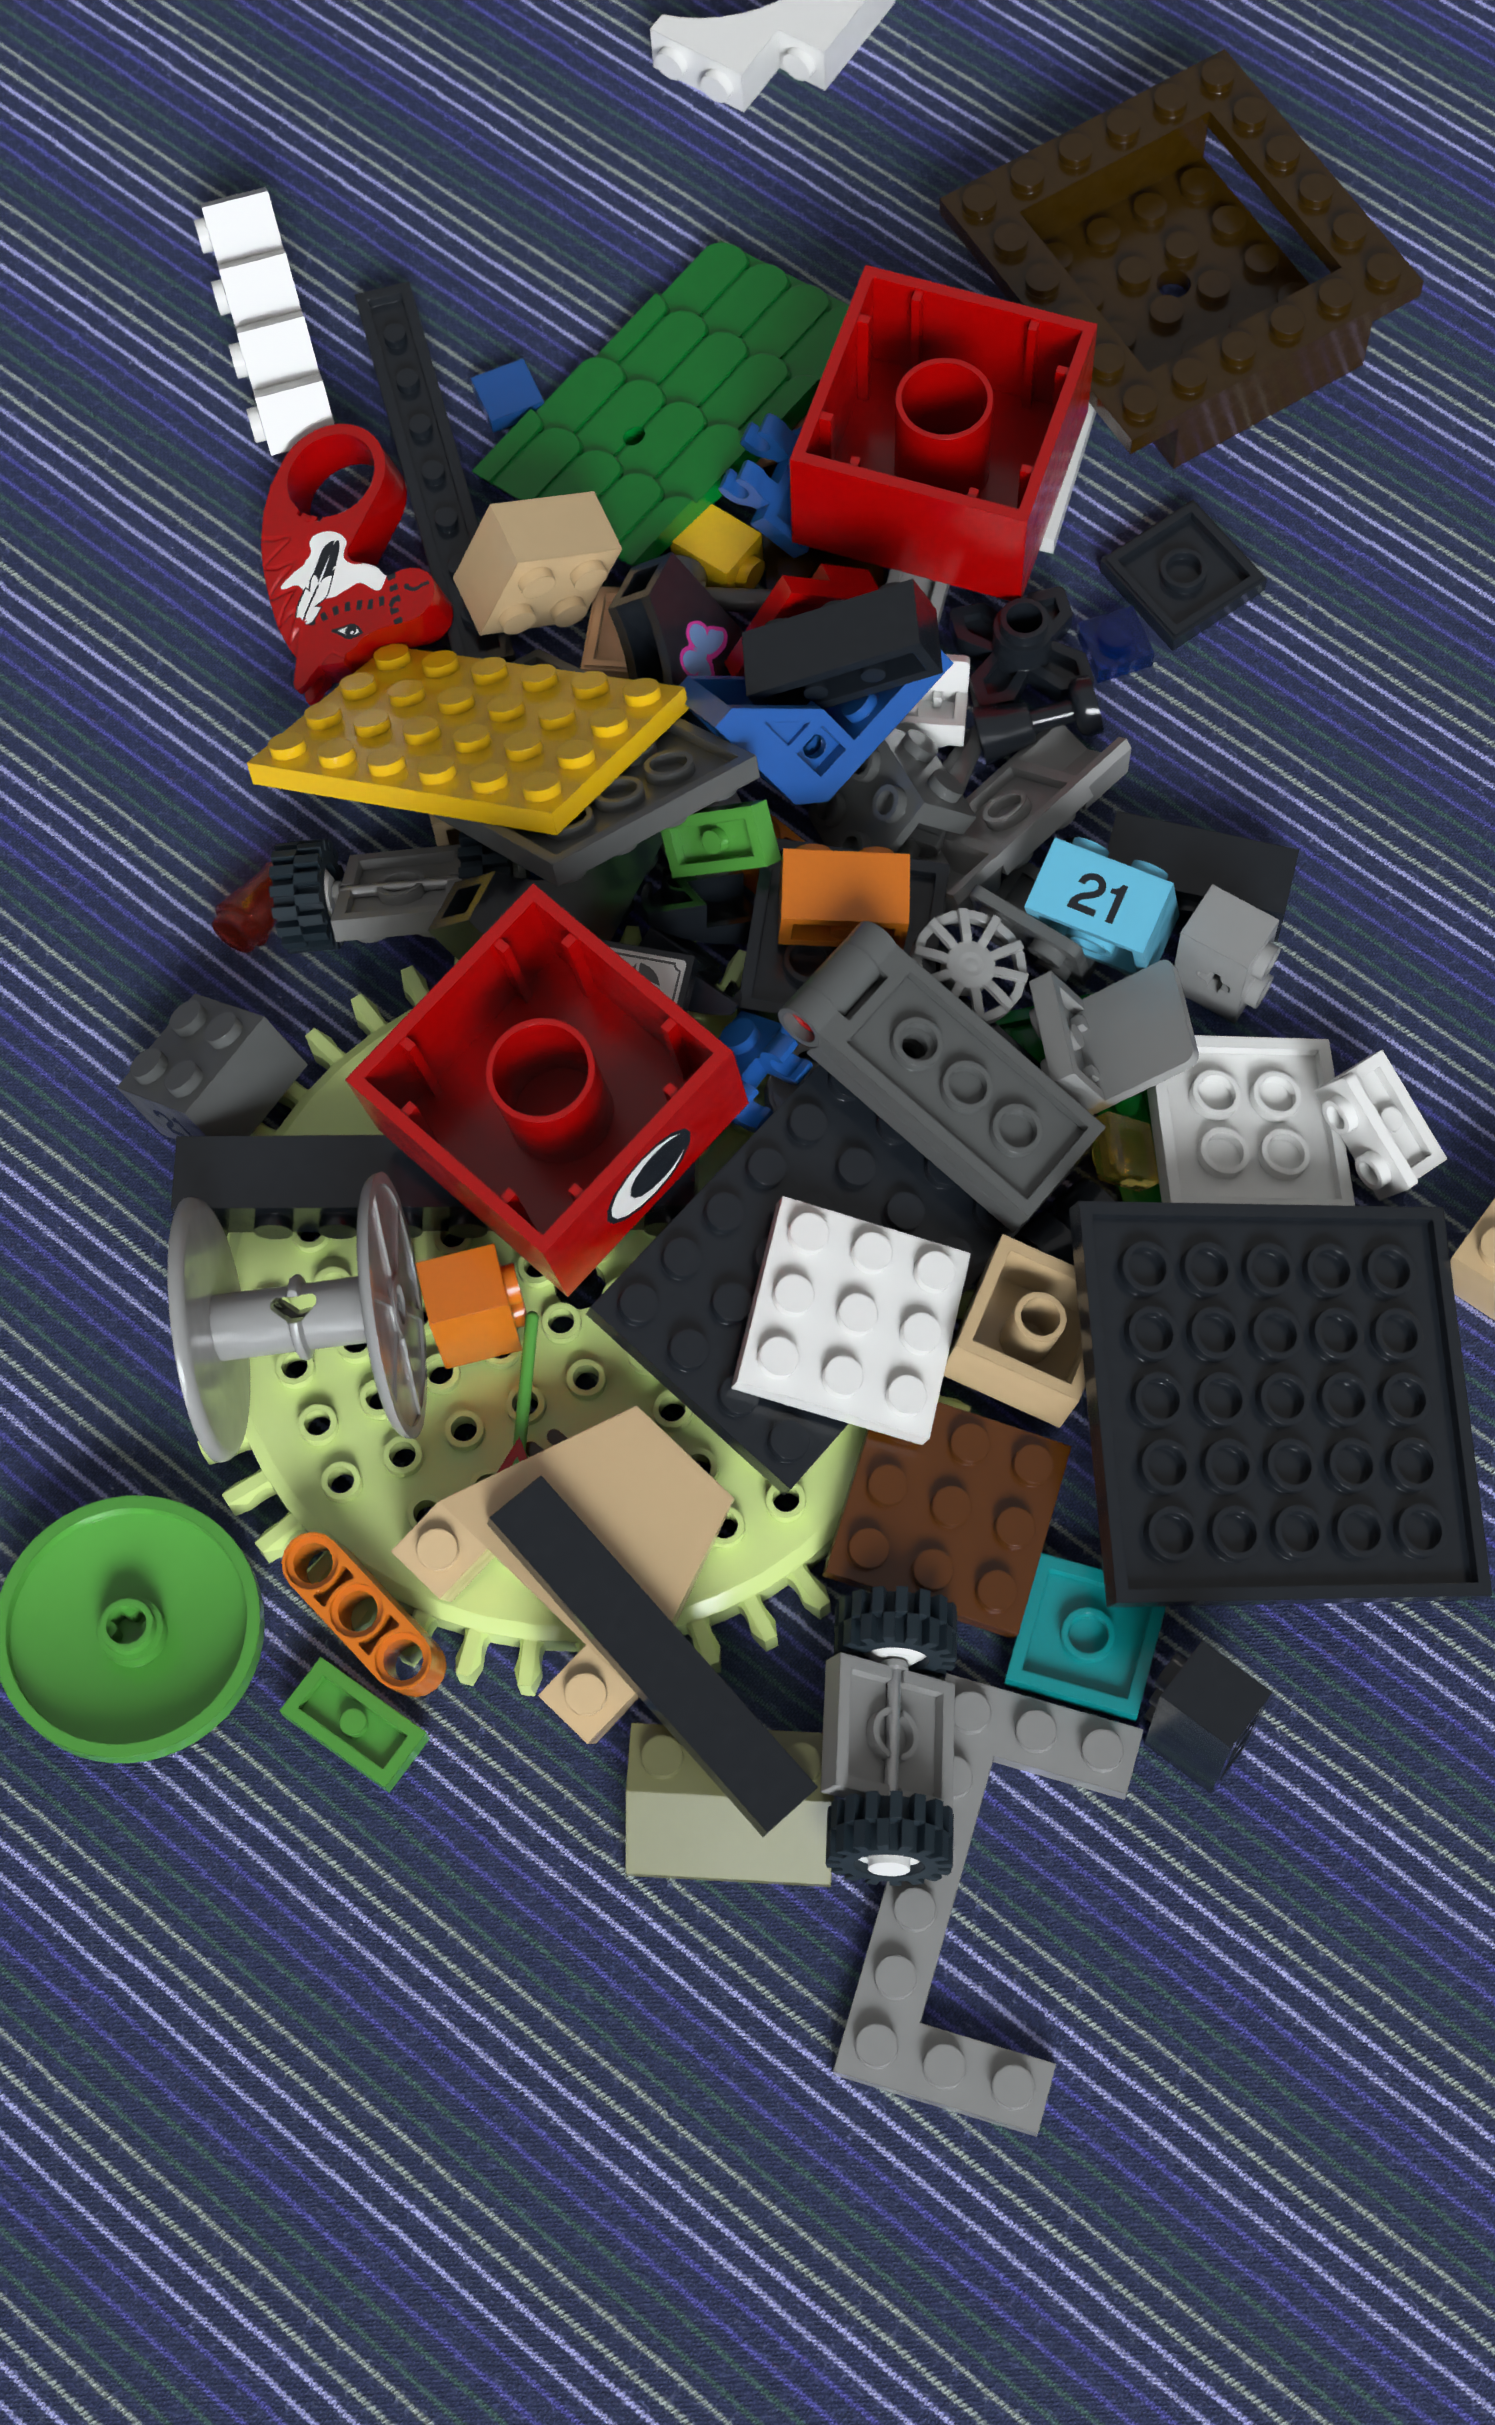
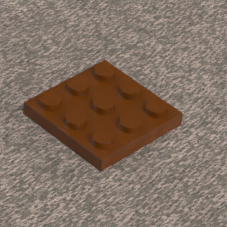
M940 1402L937 1403L930 1439L923 1445L866 1429L822 1576L872 1592V1587L884 1586L887 1591H896V1586H908V1592L915 1593L920 1588L930 1590L931 1597L941 1594L948 1598L947 1603L953 1602L956 1605V1611H958L957 1621L1014 1639L1019 1634L1072 1446Z

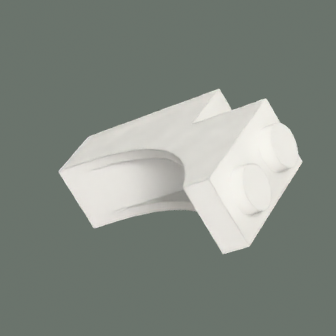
M779 0L759 9L723 17L689 18L662 14L650 28L653 67L660 70L669 79L680 80L704 92L713 101L726 103L742 112L746 111L779 68L799 81H806L826 90L895 4V0Z

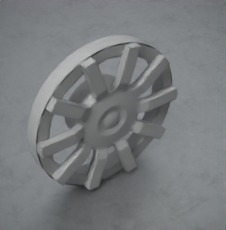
M958 908V910L949 911L934 917L921 930L912 945L910 957L922 967V958L941 963L940 971L931 975L939 982H944L946 987L957 998L959 996H970L972 1011L987 1024H991L1009 1013L1018 1003L1025 990L1029 974L1027 973V961L1023 951L1024 946L1012 931L1001 922L1002 919L998 916H990L983 912L968 910V908ZM959 923L961 942L957 943L944 926ZM970 924L985 929L978 942L972 941ZM934 933L944 943L949 952L945 953L925 947L927 939ZM994 934L1004 946L990 952L986 947ZM1010 955L1014 970L995 966V961ZM993 977L1014 981L1009 997L992 981ZM983 989L987 990L1000 1006L984 1012L981 991Z

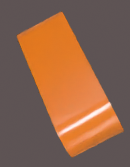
M304 1533L291 1540L284 1550L281 1562L283 1575L292 1588L368 1670L385 1686L403 1695L419 1697L428 1695L437 1689L444 1679L447 1667L445 1655L440 1646L349 1549L322 1533ZM329 1551L333 1560L331 1572L322 1581L311 1583L307 1575L309 1562L316 1554ZM374 1598L378 1609L376 1620L366 1630L356 1632L351 1622L353 1609L362 1600ZM419 1646L423 1655L420 1671L411 1679L400 1680L396 1673L398 1656L408 1647Z

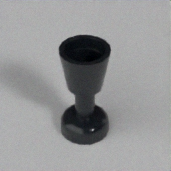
M1087 674L1070 681L1067 687L1068 699L1029 710L1026 702L971 707L986 765L1035 743V733L1075 722L1078 731L1084 736L1088 737L1104 733L1102 718L1090 676Z

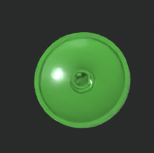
M129 1495L112 1497L82 1506L62 1516L35 1537L16 1560L4 1581L0 1592V1682L17 1712L33 1729L49 1742L76 1756L106 1763H136L165 1757L178 1752L207 1735L229 1715L246 1692L255 1674L261 1656L265 1628L264 1605L256 1576L247 1558L233 1538L210 1517L183 1503L161 1497Z

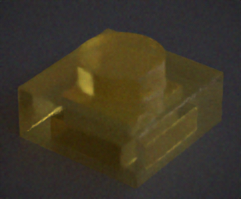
M1109 1111L1095 1117L1106 1126L1092 1143V1159L1096 1167L1097 1179L1138 1192L1159 1184L1150 1124Z

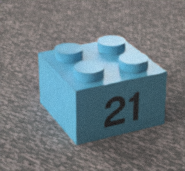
M1055 837L1024 906L1026 913L1077 943L1083 949L1085 957L1132 975L1160 961L1180 915L1174 883L1167 881L1168 873L1153 864L1141 860H1133L1131 866L1110 859L1108 858L1109 851L1105 847L1085 838L1074 837L1073 842L1069 843Z

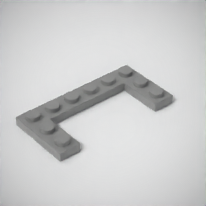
M946 1673L944 1681L955 1684L953 1868H951V1873L948 1876L942 1875L940 1880L931 1881L924 1878V1884L913 1885L909 1881H902V1886H889V1881H887L833 2075L1037 2137L1056 2064L922 2024V2017L993 1762L1125 1800L1144 1729Z

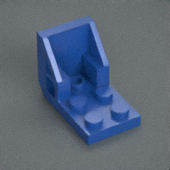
M941 650L943 673L822 709L812 701L807 705H754L746 696L745 676L688 675L679 686L685 687L687 695L685 705L714 735L755 754L760 777L792 803L800 805L828 802L953 665V662Z

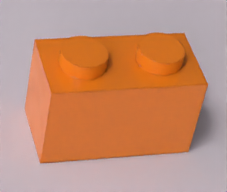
M804 844L796 849L783 848L779 876L778 944L838 947L861 921H869L883 928L894 939L896 944L904 950L910 913V854L894 853L891 849L878 846L866 847L858 852L832 851L829 847L821 844Z
M494 1243L415 1263L428 1322L446 1369L522 1351L517 1328L525 1326L527 1311L519 1287L514 1264L500 1265Z

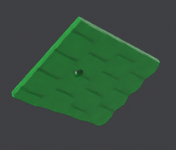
M720 240L718 243L707 246L661 296L655 293L595 357L584 360L536 412L530 409L471 472L517 501L594 491L622 547V551L617 559L633 567L658 558L680 533L722 496L718 488L728 469L731 468L739 474L744 461L750 460L757 463L761 459L748 452L740 443L749 423L753 422L760 427L765 415L771 413L779 417L791 430L807 415L849 305L826 294L816 286L808 285L784 273L777 266L767 264L743 252L739 247Z

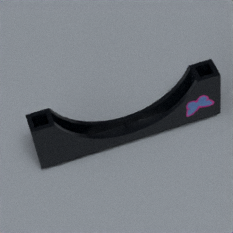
M671 552L631 567L608 608L625 656L629 679L651 678L657 680L660 684L679 686L688 675L731 676L724 662L744 631L674 553ZM689 710L680 717L712 733ZM661 832L638 843L631 852L614 856L586 871V874L581 879L572 883L562 884L559 887L546 880L517 878L497 871L455 882L428 932L455 958L460 960L534 883L595 936L602 940L611 941L620 923L632 911L635 904L633 898L645 875L654 868L659 859L658 850L663 843Z

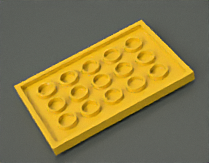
M390 644L376 650L373 655L374 658L366 662L353 674L344 677L337 688L319 703L308 707L304 715L283 733L271 738L268 745L247 762L252 783L255 785L558 835L689 708L685 705L687 701L685 687L660 684L657 680L651 678L632 680L610 677L601 671L581 673L556 669L550 664L531 666L506 662L500 657L481 659L459 656L449 650L430 652L409 649L404 644Z

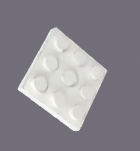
M1194 1035L1199 1052L1197 1063L1192 1068L1147 1089L1162 1202L1355 1206L1346 1144L1340 1134L1336 1133L1327 1124L1323 1116L1322 1104L1314 1090L1335 1078L1329 1039Z
M782 1196L776 1204L731 1389L923 1445L930 1439L971 1253Z

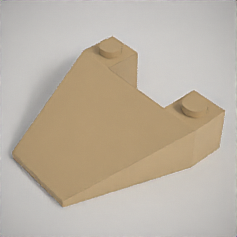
M637 1405L438 1501L391 1550L439 1599L452 1602L487 1564L496 1557L586 1645L538 1696L587 1744H596L640 1697L491 1530L487 1522L490 1516L542 1475L669 1620L676 1625L735 1498Z

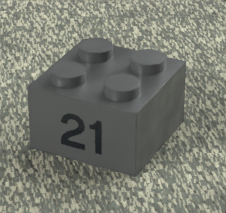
M194 993L189 1001L180 1005L173 1012L169 1025L150 1048L141 1052L134 1059L130 1066V1072L116 1088L161 1134L175 1140L177 1136H251L308 1064L264 1016Z

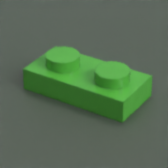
M766 799L706 807L688 816L682 824L660 831L672 878L763 868L782 860Z
M322 1657L318 1659L279 1710L284 1718L388 1793L391 1792L430 1740L427 1732Z

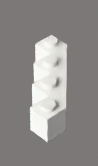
M266 187L201 203L204 217L195 219L194 223L203 254L214 251L222 279L212 281L211 284L220 316L232 313L239 342L229 344V349L237 377L240 379L249 376L257 406L246 410L255 442L267 441L272 456L290 451L304 436L321 427L333 425L334 420L319 373L305 318L300 307L287 256L282 245Z

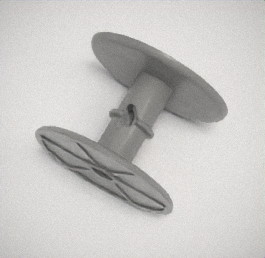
M384 1172L372 1174L366 1180L360 1194L357 1214L358 1276L306 1283L301 1275L295 1274L289 1279L288 1285L241 1291L227 1237L214 1211L199 1198L187 1197L179 1202L172 1219L168 1245L167 1285L171 1335L180 1386L191 1424L203 1450L214 1462L222 1463L229 1461L238 1453L243 1443L249 1417V1358L296 1352L300 1359L310 1360L314 1355L315 1349L367 1343L375 1384L390 1424L399 1435L408 1439L417 1438L421 1433L427 1402V1351L422 1298L414 1250L403 1207L392 1181ZM313 1294L316 1296V1304L313 1307L299 1310L283 1300L282 1297L288 1298Z

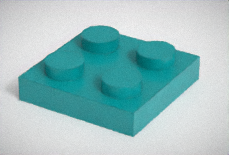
M1041 1553L1008 1667L1005 1685L1136 1722L1166 1606L1107 1608L1103 1570Z

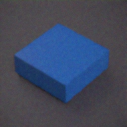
M523 358L470 378L473 392L493 433L516 425L530 409L536 412L544 404V400Z

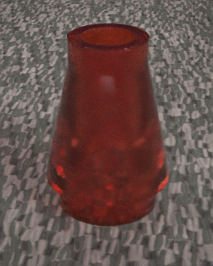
M272 862L265 863L257 874L216 906V918L212 922L213 929L224 943L237 951L249 953L256 946L265 945L277 920L273 919L271 908L274 907V900L269 894V886H272V880L269 877V866H273Z

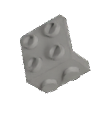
M1160 960L1083 999L1052 971L1029 981L1034 1002V1008L1029 1012L1030 1020L1036 1034L1042 1040L1046 1057L1041 1060V1071L1092 1115L1192 1068L1199 1059V1052L1179 972L1168 960Z

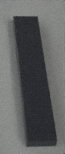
M542 1475L489 1517L487 1525L762 1837L766 1836L818 1788Z

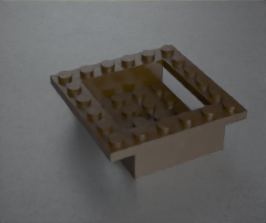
M1225 49L958 188L939 200V214L1008 301L1098 324L1089 403L1129 454L1153 443L1173 469L1362 366L1372 323L1418 298L1421 295L1424 283L1422 278ZM1207 128L1213 132L1331 272L1330 274L1312 284L1305 279L1205 160L1204 150ZM1175 284L1184 288L1187 293L1181 297L1163 295L1158 289L1164 285Z

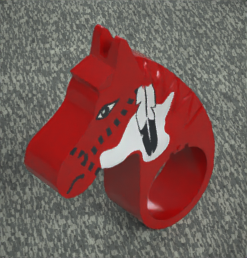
M351 424L324 426L300 439L285 456L270 486L263 512L261 535L262 565L270 604L278 628L287 646L296 657L294 687L300 694L305 693L306 702L310 706L319 703L333 683H340L344 677L353 674L366 662L374 658L373 655L379 648L390 644H404L411 648L434 643L448 631L453 620L452 603L427 571L419 568H405L391 575H384L376 567L403 516L407 501V489L402 474L374 435L364 428ZM365 464L374 466L372 482L364 496L355 505L339 514L322 517L321 521H318V517L310 515L313 497L321 484L329 476L340 469L352 465Z

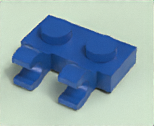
M768 413L765 415L760 427L753 422L748 424L740 443L751 454L778 463L772 477L770 478L756 463L746 460L739 474L731 468L726 471L718 489L730 501L756 509L750 524L791 557L796 558L807 553L810 548L792 542L790 457L802 426L791 431L779 417Z
M741 1010L735 1019L723 1029L718 1039L734 1053L749 1102L732 1123L755 1133L774 1113L770 1108L761 1106L754 1101V1098L759 1093L756 1088L766 1075L770 1074L788 1084L796 1086L813 1068V1064L809 1060L800 1058L792 1053L799 1044L784 1029L781 1023Z

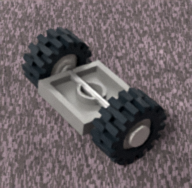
M460 832L458 838L460 844L350 855L345 873H343L342 865H338L339 855L337 850L333 849L332 841L325 838L276 844L274 846L275 851H272L270 857L273 866H269V877L272 880V886H269V894L274 900V907L271 910L273 919L278 921L276 932L278 937H282L281 945L284 949L288 950V953L294 954L340 949L345 941L353 940L373 943L386 937L418 934L423 937H434L428 932V929L455 882L494 871L517 878L528 879L530 871Z
M884 1586L872 1587V1593L859 1589L853 1591L852 1597L844 1595L839 1599V1603H836L833 1657L826 1660L821 1792L845 1798V1800L837 1798L832 1801V1806H828L826 1866L831 1868V1872L836 1875L845 1874V1879L856 1881L865 1878L866 1884L877 1885L879 1881H889V1886H902V1881H909L913 1885L924 1884V1878L931 1881L940 1880L942 1875L948 1876L951 1873V1868H953L955 1684L929 1677V1674L939 1678L946 1675V1670L952 1671L955 1668V1662H957L958 1611H956V1605L953 1602L947 1603V1597L941 1594L931 1597L930 1590L920 1588L915 1593L908 1592V1586H896V1591H887Z

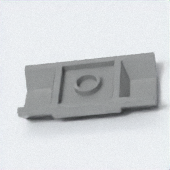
M1064 725L1041 731L1036 735L1035 743L1020 749L972 792L965 800L977 818L966 832L960 835L947 831L943 840L944 845L937 856L917 858L950 864L943 913L958 910V908L975 910L969 894L976 884L995 893L1000 888L1002 873L1008 875L1012 870L1025 865L1031 859L1035 849L1055 831L1066 827L1074 820L1079 809L1086 810L1128 772L1131 746L1127 739L1118 737L1105 750L1098 752L1087 749ZM959 923L950 924V925H953V926L958 927V926H959Z

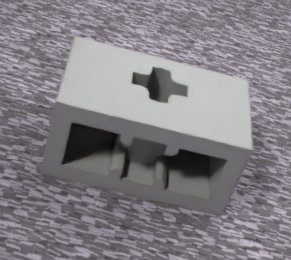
M1212 884L1180 933L1174 966L1178 969L1184 996L1234 1024L1247 1005L1256 1009L1272 984L1274 976L1269 973L1281 951V948L1274 944L1279 919Z

